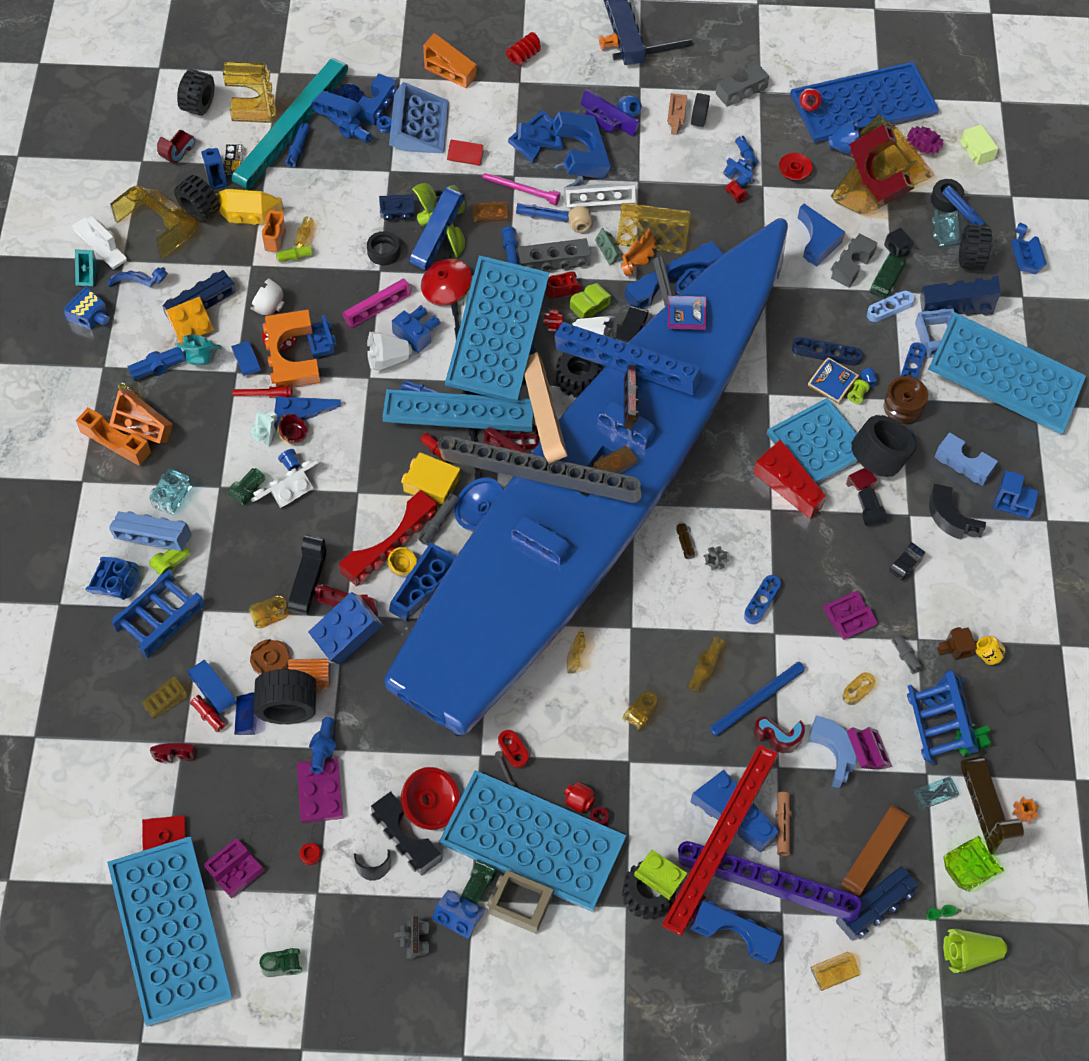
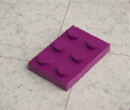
M338 758L325 759L323 771L320 774L310 771L312 761L298 762L297 774L301 824L343 819Z

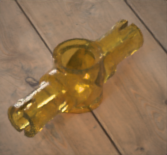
M714 637L708 650H705L699 656L694 669V675L687 684L690 690L694 686L693 691L698 692L703 681L714 672L715 664L719 659L718 655L725 645L722 639L718 643L719 638ZM706 662L709 663L711 666H704L702 663Z

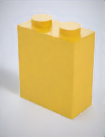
M419 452L418 456L412 459L410 470L403 475L401 482L403 483L404 492L415 495L421 490L435 501L437 505L441 506L448 495L455 490L461 479V472L458 467Z

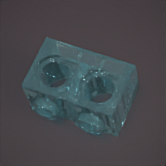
M169 468L160 477L157 487L153 488L150 492L149 498L152 507L173 515L192 486L189 476Z

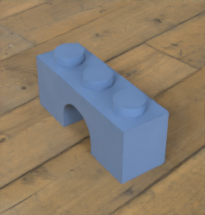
M949 432L939 445L935 458L941 463L950 466L956 472L970 478L974 483L983 486L993 473L998 461L983 452L976 458H967L962 453L965 441Z

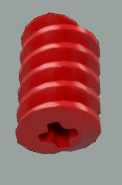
M530 32L506 50L507 58L516 65L521 66L523 62H526L527 59L541 51L539 37L536 33Z

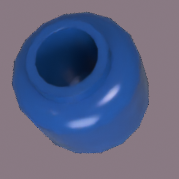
M626 95L619 99L617 108L632 117H636L641 112L642 105L636 96Z

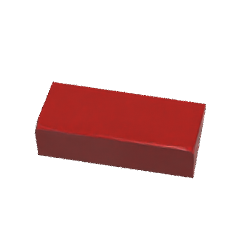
M451 139L447 160L480 166L484 146L482 144Z

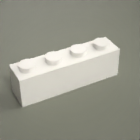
M633 182L564 187L565 205L567 208L636 203L635 185Z

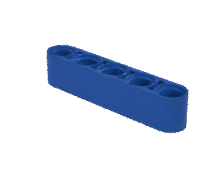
M449 187L443 191L411 254L410 264L426 271L431 266L447 235V227L452 225L464 201L463 193Z

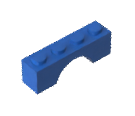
M702 901L698 905L689 928L708 938L719 930L735 931L745 940L748 956L765 964H770L774 960L782 938L774 929L760 927L754 920L738 917L734 911L718 908V905L711 901Z

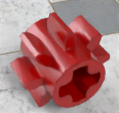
M550 309L549 313H545L544 326L548 327V331H557V328L562 324L563 314H558V310Z

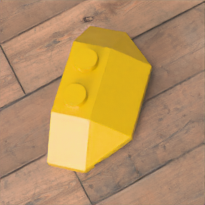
M225 189L215 193L220 203L218 212L230 223L264 225L270 210L284 211L282 198H276L262 191Z

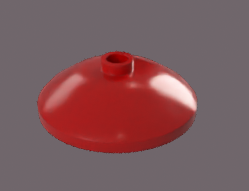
M441 260L429 267L424 273L421 280V292L425 299L434 305L445 306L453 304L462 299L469 291L472 284V273L469 267L460 260Z
M424 767L413 772L406 779L401 792V803L405 815L415 826L425 830H436L445 827L460 801L459 790L453 778L444 770L436 767ZM423 797H426V803L423 802Z

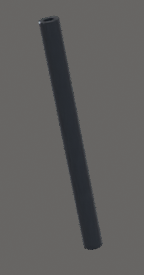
M692 40L646 47V54L692 46ZM620 52L612 54L613 60L622 59Z

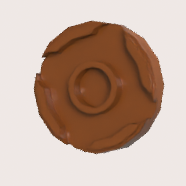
M266 639L253 647L250 663L258 675L276 669H287L290 653L286 645L281 641Z

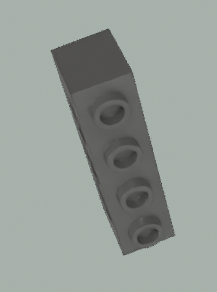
M587 238L517 247L518 262L521 266L545 272L590 266L591 254Z

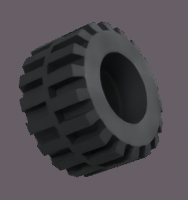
M188 69L184 73L177 92V102L180 110L199 116L207 112L212 103L215 90L214 78L211 74L194 69Z
M189 175L174 189V195L181 208L196 221L205 222L220 209L219 199L213 189L196 175Z
M966 225L959 248V264L961 268L984 270L989 260L992 245L990 226Z
M563 352V355L559 356L556 364L557 386L560 387L562 392L566 391V395L570 396L572 394L573 397L577 398L602 371V365ZM574 370H582L585 371L586 374L575 375L571 372Z
M641 861L638 862L637 867L633 865L630 872L628 871L625 876L622 890L623 901L625 905L628 904L627 909L630 912L632 910L635 911V916L639 917L641 914L643 919H647L648 916L656 919L657 915L662 917L665 915V911L668 912L671 909L676 892H674L670 900L663 895L652 899L643 897L637 890V886L642 881L634 876L635 871L643 862Z

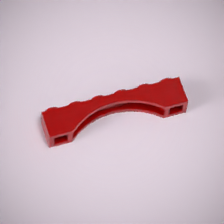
M419 490L407 501L403 520L392 535L373 547L352 551L339 563L340 573L356 587L360 583H364L374 570H378L383 565L391 551L407 544L413 534L420 532L424 524L432 520L437 513V503Z

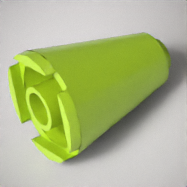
M949 929L947 931L950 932L949 936L944 937V957L946 961H950L951 966L948 967L954 973H962L1003 959L1007 953V944L1001 937L961 929Z

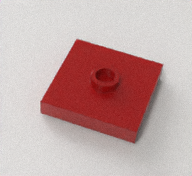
M185 815L142 819L143 851L186 838Z

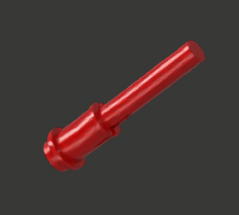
M285 385V387L269 386V389H233V396L287 398L293 396V389L289 385Z

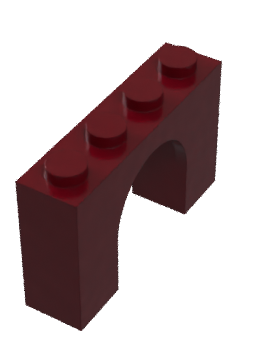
M885 124L849 144L851 148L850 154L857 164L856 170L862 178V186L868 194L867 199L872 206L879 208L915 188L908 172L901 170L880 181L874 174L873 165L877 155L897 143L892 127Z

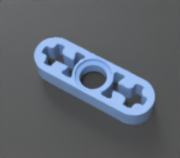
M902 291L874 303L868 308L867 318L872 322H879L912 306L914 296L909 291ZM886 304H892L895 308L888 309Z

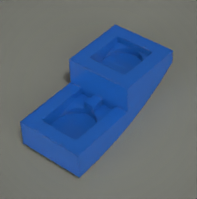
M249 341L231 346L243 376L261 371Z

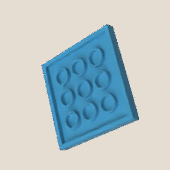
M828 398L767 429L766 434L773 443L776 444L781 439L816 484L858 462L851 449L852 440L857 433Z

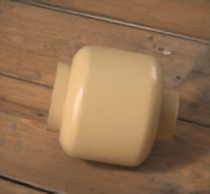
M577 206L569 212L568 218L572 230L582 233L591 227L592 219L588 208Z

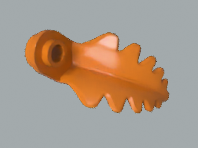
M648 228L645 236L641 237L640 242L635 241L630 250L622 255L624 262L621 263V267L626 277L634 275V266L647 265L649 262L648 256H654L652 249H656V240L650 228Z

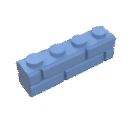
M118 511L115 520L109 526L114 539L179 551L184 550L186 542L192 536L188 524L182 520L177 522L170 521L165 517L159 519L148 514H144V516L137 515L131 511L127 513Z

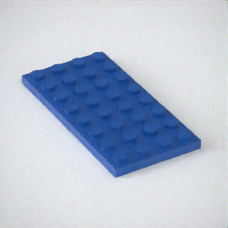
M914 62L791 89L790 95L814 143L828 140V136H832L840 126L849 121L857 120L858 132L875 129L883 124L892 125L935 115L939 111ZM805 89H815L821 94V105L814 111H807L799 104V96Z

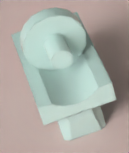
M259 410L256 413L255 426L251 429V437L256 441L262 440L267 446H270L273 435L276 433L274 422L277 420V414L270 410L266 413Z

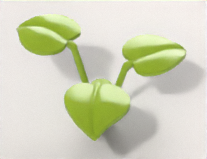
M421 183L412 188V190L417 194L425 209L417 215V220L423 227L427 225L435 209L436 195L429 184ZM455 185L449 186V188L460 192ZM465 200L463 201L457 214L464 212ZM452 224L447 227V235L457 258L465 248V238L461 229L454 227Z

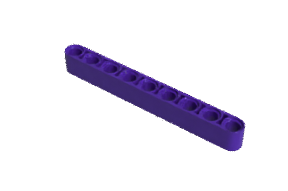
M690 841L682 842L678 847V859L681 865L692 869L704 846ZM688 851L691 852L692 855L687 857L684 856L683 853ZM727 853L714 875L715 877L848 921L856 920L860 915L861 901L855 895ZM731 865L733 868L730 870H725L723 866ZM746 871H750L753 873V875L747 877L744 876L743 873ZM765 878H771L773 882L765 883L763 880ZM792 885L794 888L792 890H786L784 886ZM810 891L815 895L807 897L804 893ZM832 898L835 900V903L828 904L825 899ZM853 905L856 907V909L850 911L846 908V906Z

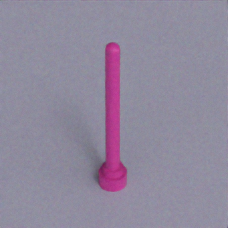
M488 173L482 175L484 180L545 198L553 205H557L560 200L561 193L555 190L546 192Z

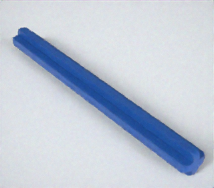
M796 662L711 725V733L714 736L721 734L803 673L805 666L801 662Z

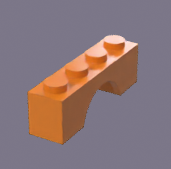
M88 407L76 419L80 433L138 466H141L151 454L147 440L133 432L131 435L119 432L114 427L109 426V423L101 414Z

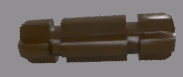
M685 523L678 524L676 531L684 551L685 559H692L695 556L694 548H692L693 545L689 532H687V526Z

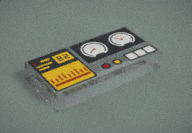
M226 144L225 175H233L234 171L243 162V144Z

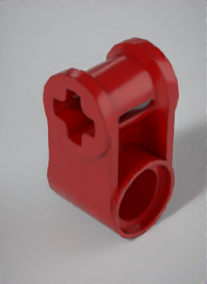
M569 271L550 276L546 287L547 296L555 299L579 293L582 287L577 282L576 273Z

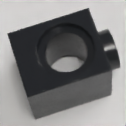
M902 228L887 234L884 246L896 260L908 256L913 245L912 239Z

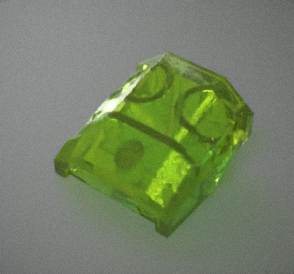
M980 836L963 843L944 856L945 870L957 887L968 892L1004 871L1003 867L999 866L982 843Z

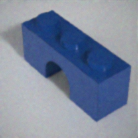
M377 74L371 83V94L375 98L362 96L358 102L361 111L356 115L358 120L371 125L376 124L377 119L389 107L390 101L398 89L396 79Z

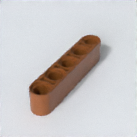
M891 805L840 885L858 898L860 897L910 815Z

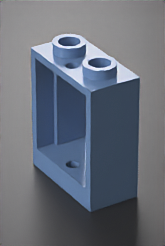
M940 309L918 313L915 325L920 341L926 347L925 358L934 357L940 341L930 342L925 326L943 323L948 325L954 309Z

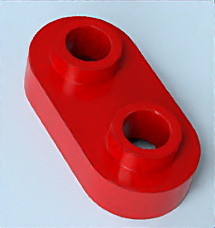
M502 731L498 736L499 748L512 767L523 768L529 760L528 751L514 731ZM510 740L512 743L507 745L504 742ZM516 757H521L522 760H521V761H516L515 758H516Z

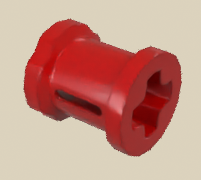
M737 180L731 181L726 186L725 191L734 197L736 203L742 202L748 195L747 191L739 186Z

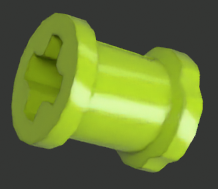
M855 380L854 388L848 393L847 397L853 403L860 404L863 402V396L868 392L870 386L863 380Z

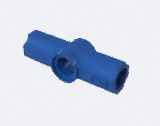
M179 347L162 353L154 351L149 353L146 359L128 365V370L134 381L151 374L159 376L164 374L169 367L184 362L185 357Z

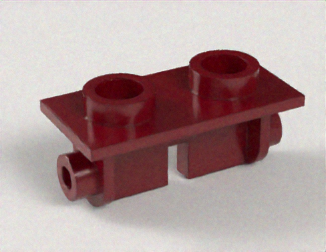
M321 584L315 588L317 593L313 601L334 608L349 593Z

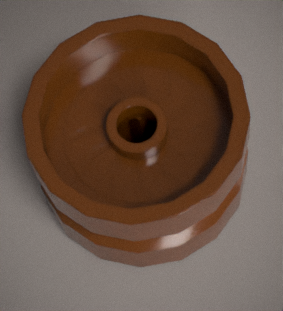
M909 376L893 380L889 385L883 404L887 416L898 420L901 424H911L917 421L922 416L929 394L926 386L920 380Z

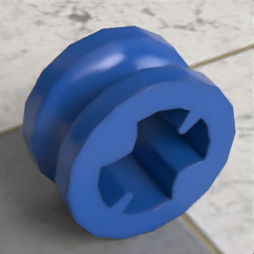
M381 116L377 119V129L379 132H390L392 121L390 117Z

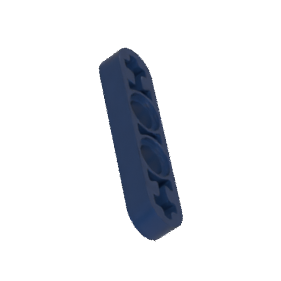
M804 337L795 338L792 344V351L796 355L826 360L829 357L837 363L851 366L858 365L863 356L862 351L856 347ZM820 347L823 351L815 352L813 348ZM837 350L841 355L834 356L831 351Z

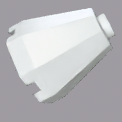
M613 316L577 319L573 323L574 326L616 339L618 330L617 323H614V321H617L616 317Z
M369 332L367 346H370V351H367V356L372 370L385 369L407 360L409 355L412 354V346L408 344L407 340L380 332Z

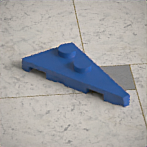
M276 397L274 413L277 414V420L274 422V427L277 430L281 417L286 414H296L302 420H307L318 416L317 413L324 410H335L337 407H341V399Z

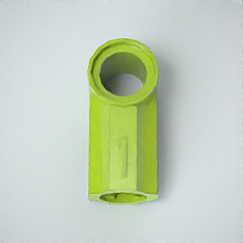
M186 546L183 551L169 549L165 553L155 554L150 559L149 565L159 575L167 572L169 569L174 572L175 567L191 556Z

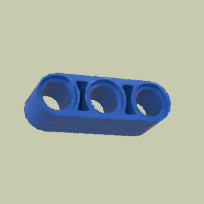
M322 91L311 102L313 110L317 113L347 123L351 122L361 111L356 101L326 91Z
M206 660L187 670L190 678L219 715L236 704L230 691Z

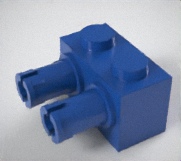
M422 305L410 314L403 310L391 320L393 334L400 339L407 340L408 344H411L412 349L417 353L421 352L431 343L430 332L441 324L435 315L421 324L419 320L428 314L427 309L423 308Z

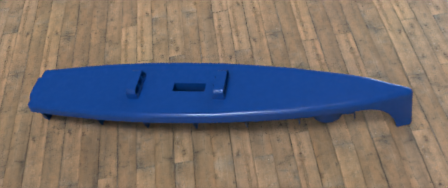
M778 218L727 251L677 295L706 297L705 330L668 329L667 304L628 342V344L700 367L701 383L694 395L638 377L636 385L639 387L637 395L639 403L636 410L639 411L638 421L633 424L632 430L624 429L625 372L606 366L559 418L558 421L568 455L559 461L592 468L603 454L614 461L607 471L635 477L640 481L641 499L635 503H630L595 494H589L586 497L573 489L513 476L452 562L384 678V684L390 693L400 698L406 705H410L438 724L448 728L455 736L465 735L524 674L562 631L604 579L641 528L678 473L715 410L766 306L776 276L779 279L788 231V223L785 219ZM541 442L533 450L532 455L545 457Z

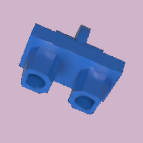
M728 158L726 161L727 166L723 171L724 175L729 179L735 174L739 175L736 180L741 188H744L748 183L752 185L755 182L752 173L754 168L751 166L752 160L746 158L743 161L740 158L736 162L732 158Z

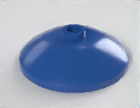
M480 478L469 483L459 494L458 498L460 501L454 508L458 524L466 530L474 531L502 492L503 487L501 484L491 478Z

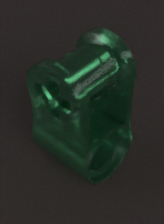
M289 948L282 951L264 953L259 960L262 974L266 977L300 974L302 972V967L299 964L300 949ZM268 961L276 963L273 968L267 969L264 967Z

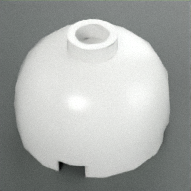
M268 278L264 282L267 286L259 289L252 302L254 306L250 308L261 315H271L276 310L280 311L284 305L282 301L283 290L277 283Z

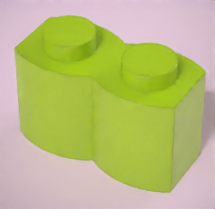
M598 283L588 285L584 292L576 293L570 299V309L580 319L592 318L596 313L603 311L611 304V295Z

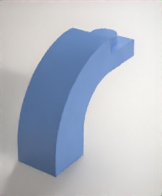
M816 715L809 741L827 747L834 754L836 770L832 787L840 789L842 782L846 783L849 772H852L854 769L856 754L847 732L839 724Z

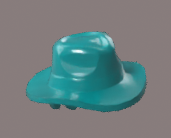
M184 335L183 342H175V346L185 350L186 361L192 365H209L214 349L222 350L221 345L213 344L211 340L208 342L206 337L199 335Z

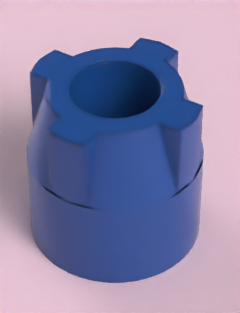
M867 368L860 372L861 379L867 382L870 387L876 386L877 378L874 369Z

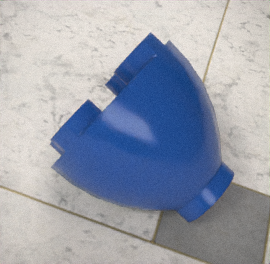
M857 120L843 124L832 136H828L831 150L835 149L843 154L851 155L849 144L861 138L858 132Z

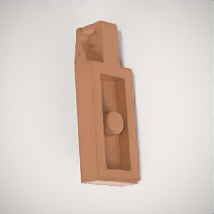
M673 93L670 95L667 122L668 125H672L671 134H678V126H683L687 95Z

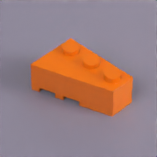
M433 33L423 45L424 67L426 70L464 88H467L476 78L477 64L437 34Z
M118 390L109 426L128 433L133 432L142 438L159 444L169 442L173 424L130 390Z

